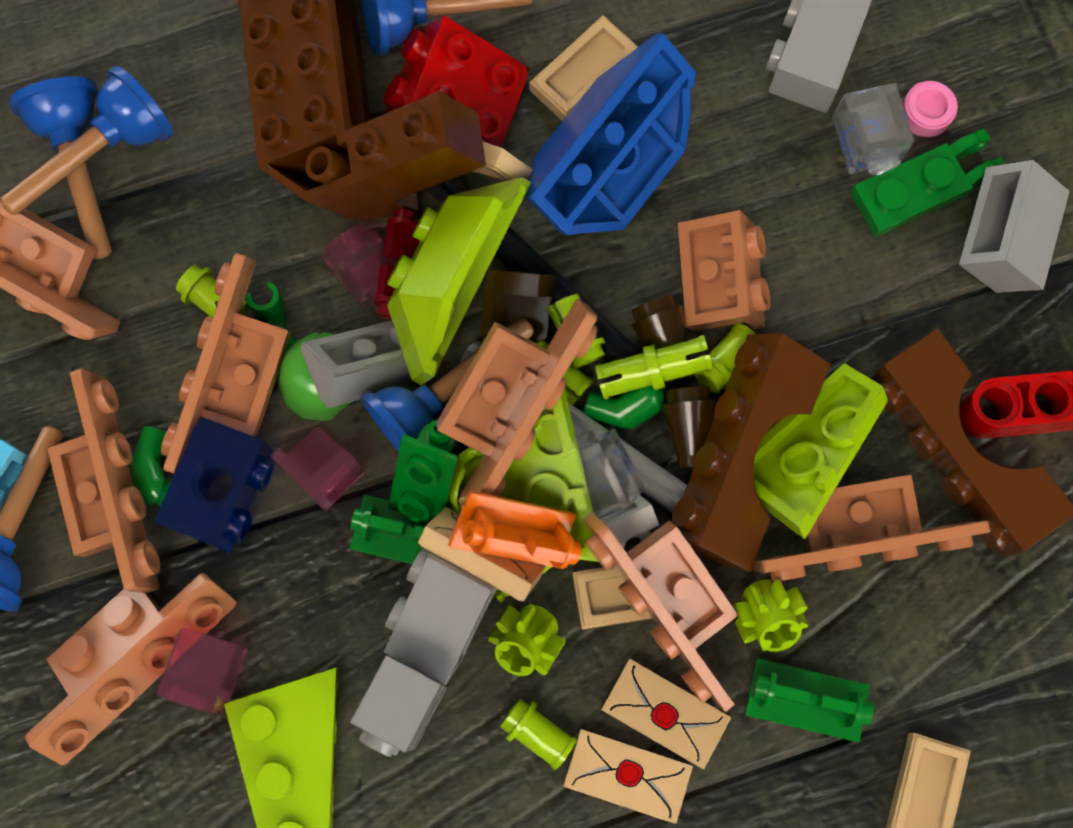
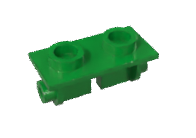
M438 419L427 424L417 439L403 434L400 442L388 508L401 513L404 517L414 522L428 524L447 507L459 456L451 453L456 440L437 430L436 422Z
M364 495L361 508L356 507L352 517L351 530H354L350 550L413 564L419 552L423 549L418 542L427 524L411 521L401 513L389 509V500Z
M756 658L745 716L860 743L863 724L869 726L872 721L874 703L867 701L870 685Z

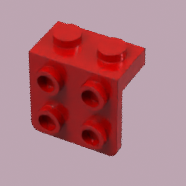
M445 15L420 30L418 28L414 29L405 41L401 51V56L405 58V62L400 75L393 78L385 92L383 102L388 105L385 114L440 91L478 112L482 142L502 148L528 77L526 66Z

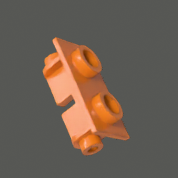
M470 490L448 543L451 548L564 569L569 564L575 565L581 556V545L578 541L573 540L570 534L577 516L575 513Z

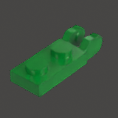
M985 129L975 131L960 138L950 146L948 143L854 185L850 194L874 237H879L967 196L972 189L982 184L986 167L1004 165V160L1002 157L984 162L967 174L961 168L958 160L979 152L990 142L991 138Z

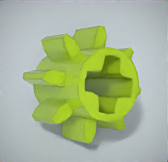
M776 579L774 582L771 580H760L751 584L744 590L741 602L734 603L733 606L738 614L735 624L743 642L746 644L757 639L762 651L777 652L788 649L799 640L802 629L807 628L809 625L803 614L808 607L798 588L795 587L785 591L780 579Z
M533 604L523 607L520 612L511 605L507 606L496 622L497 626L488 637L489 642L497 645L495 648L497 662L507 672L517 676H527L534 669L543 676L546 675L565 644V639L556 635L558 624L554 616L548 610Z

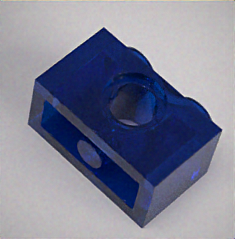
M200 416L154 523L169 531L230 554L234 543L241 544L249 532L253 520V512L248 510L257 490L263 492L273 476L276 462L271 457L274 451L262 439ZM222 475H230L233 480V486L229 495L222 500L211 501L209 498V487L213 480Z

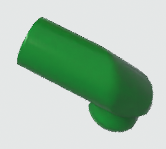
M652 385L626 392L619 398L610 397L606 400L601 393L590 390L584 414L595 421L623 429H633L658 414L661 405L664 404V388L654 390Z
M144 426L133 453L132 462L129 464L133 485L140 491L146 505L152 506L157 504L161 508H168L175 503L178 497L179 484L176 480L167 479L160 466L163 457L161 455V447L166 432L150 426Z

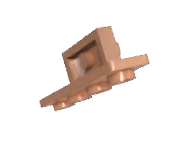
M0 202V288L16 296V303L24 309L39 314H47L63 323L62 329L76 338L92 340L116 333L121 323L118 319L78 297L97 249L26 208L17 215H11L3 208Z
M235 253L231 264L225 262L219 271L215 284V294L219 295L220 299L214 317L207 316L200 328L197 348L203 350L196 371L190 369L182 382L179 401L185 404L178 424L172 423L169 426L163 439L161 455L167 456L163 468L164 471L177 474L188 470L204 421L252 437L258 436L292 331L240 314L256 266V261L248 256Z
M578 299L574 302L547 349L494 322L436 422L439 432L484 454L459 497L461 510L469 490L501 497L505 487L503 476L514 459L520 461L529 451L536 432L533 428L544 408L550 410L556 405L566 385V378L563 377L574 357L582 358L587 353L596 337L597 326L594 324L597 320V315L586 303Z
M80 368L70 372V377L85 435L47 448L73 555L87 557L114 547L124 589L130 592L150 593L159 589L157 573L160 571V560L155 547L148 541L142 520L146 516L145 502L140 491L133 485L128 466L132 462L131 448L125 436L120 433L115 416V411L119 407L118 398L108 380Z
M904 475L837 487L804 539L805 551L755 559L753 568L755 572H770L772 582L776 579H780V581L806 576L804 566L826 562L827 571H839L862 566L861 555L882 552L883 561H894L918 556L916 546L937 542L939 551L974 546L972 536L989 533L990 527L988 521H967L922 529L912 476Z
M591 512L582 519L593 535L585 541L589 550L606 571L615 566L625 582L618 587L619 591L639 616L648 611L657 624L650 631V634L670 660H673L678 655L688 667V670L682 673L681 677L701 703H704L711 697L724 712H727L735 704L695 649L738 616L737 612L676 525L668 521L626 553L608 526Z
M206 573L199 574L163 608L159 606L150 593L130 592L125 589L120 591L46 659L68 696L25 735V740L29 747L60 765L67 764L207 632L214 628L236 606V601Z

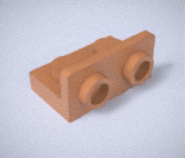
M740 210L678 223L686 327L693 332L738 323H746L753 329L765 327L764 311L770 309L771 298L765 278H761L759 259L764 258L766 255L765 238L761 227L755 226Z

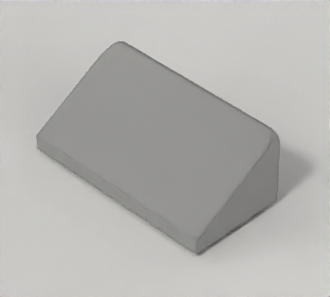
M392 320L302 342V354L319 397L327 408L360 400V396L368 390L374 394L383 388L391 386L405 387L414 383L411 380Z

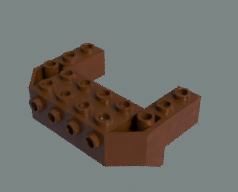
M238 0L241 10L244 37L243 50L247 63L250 89L249 102L252 107L255 153L258 160V168L302 199L356 221L394 217L396 209H408L417 213L419 208L416 192L486 166L478 112L440 91L370 120L354 0Z

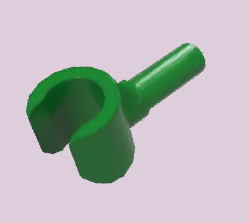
M266 282L273 294L272 300L266 305H257L250 292H247V303L259 321L289 330L283 317L285 312L284 300L273 283ZM292 335L290 337L286 351L290 348V346L293 343H295V340L293 339Z

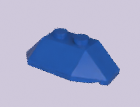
M663 33L655 34L599 76L534 156L531 168L533 170L529 178L531 185L526 193V198L562 235L624 230L686 151L691 114L690 88H694L696 72Z

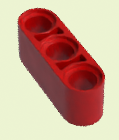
M1073 371L997 377L983 381L960 399L959 415L963 431L974 438L980 439L1073 431ZM1036 393L1045 396L1050 401L1052 406L1051 415L1041 411L1035 401ZM980 398H986L996 406L998 411L997 420H992L984 415L979 405Z

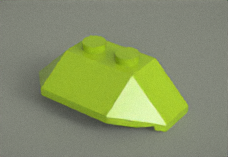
M520 177L449 195L436 211L427 207L412 234V237L420 241L412 258L403 254L387 282V285L395 289L387 307L412 381L423 385L435 376L481 281L531 185V182L525 178Z

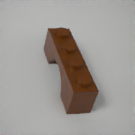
M937 328L884 364L870 379L884 387L888 398L884 409L891 414L896 413L909 430L907 435L912 447L924 459H931L943 475L942 485L951 499L961 506L965 505L976 521L989 522L990 532L979 534L982 541L994 552H1000L1004 558L1020 554L1073 518V505L1043 466L1029 469L1006 468L989 461L971 445L961 425L959 404L962 391L972 373Z
M783 333L747 335L745 342L737 351L734 370L724 394L716 403L713 422L703 446L698 450L694 458L693 472L683 497L678 501L673 510L672 523L678 527L696 555L718 566L747 572L751 571L771 519L760 504L754 486L753 467L758 446L765 433L782 418L794 414L811 415L831 364Z

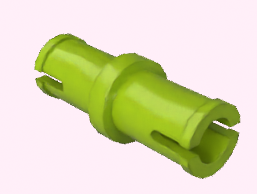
M701 335L699 338L655 349L654 344L643 347L644 353L605 364H596V374L600 380L619 374L622 375L621 379L600 384L604 399L606 400L611 396L652 385L654 390L666 388V381L707 370H714L710 355L686 360V357L708 350L705 336Z

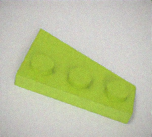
M844 363L823 382L811 415L794 414L784 417L767 431L762 438L755 455L753 467L754 486L759 502L766 511L803 539L807 537L887 404L888 398L884 387Z
M564 388L556 405L550 410L544 408L534 424L535 437L527 454L520 461L514 459L503 476L505 487L501 497L575 513L577 516L570 534L573 540L578 541L581 545L580 560L598 562L585 543L593 535L582 519L591 512L593 513V508Z
M333 668L224 703L257 828H332L334 744H336L337 721H335L336 697L339 687V668Z

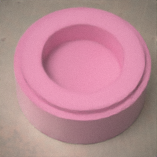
M924 81L916 84L909 90L901 104L900 115L904 125L912 133L922 137H934L943 133L952 123L957 114L958 104L954 93L946 85L936 81Z

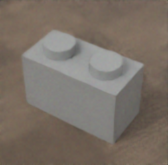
M792 0L783 23L784 26L792 28L787 42L779 39L776 40L765 69L775 73L768 92L827 113L841 84L872 0Z
M1034 160L986 167L959 265L996 293L1044 290L1070 191Z
M423 548L413 562L406 580L414 584L408 599L401 596L386 621L385 627L393 632L384 653L446 686L462 662L497 588Z
M386 655L350 722L363 729L358 740L388 757H391L392 754L397 756L399 750L403 752L415 750L448 687Z

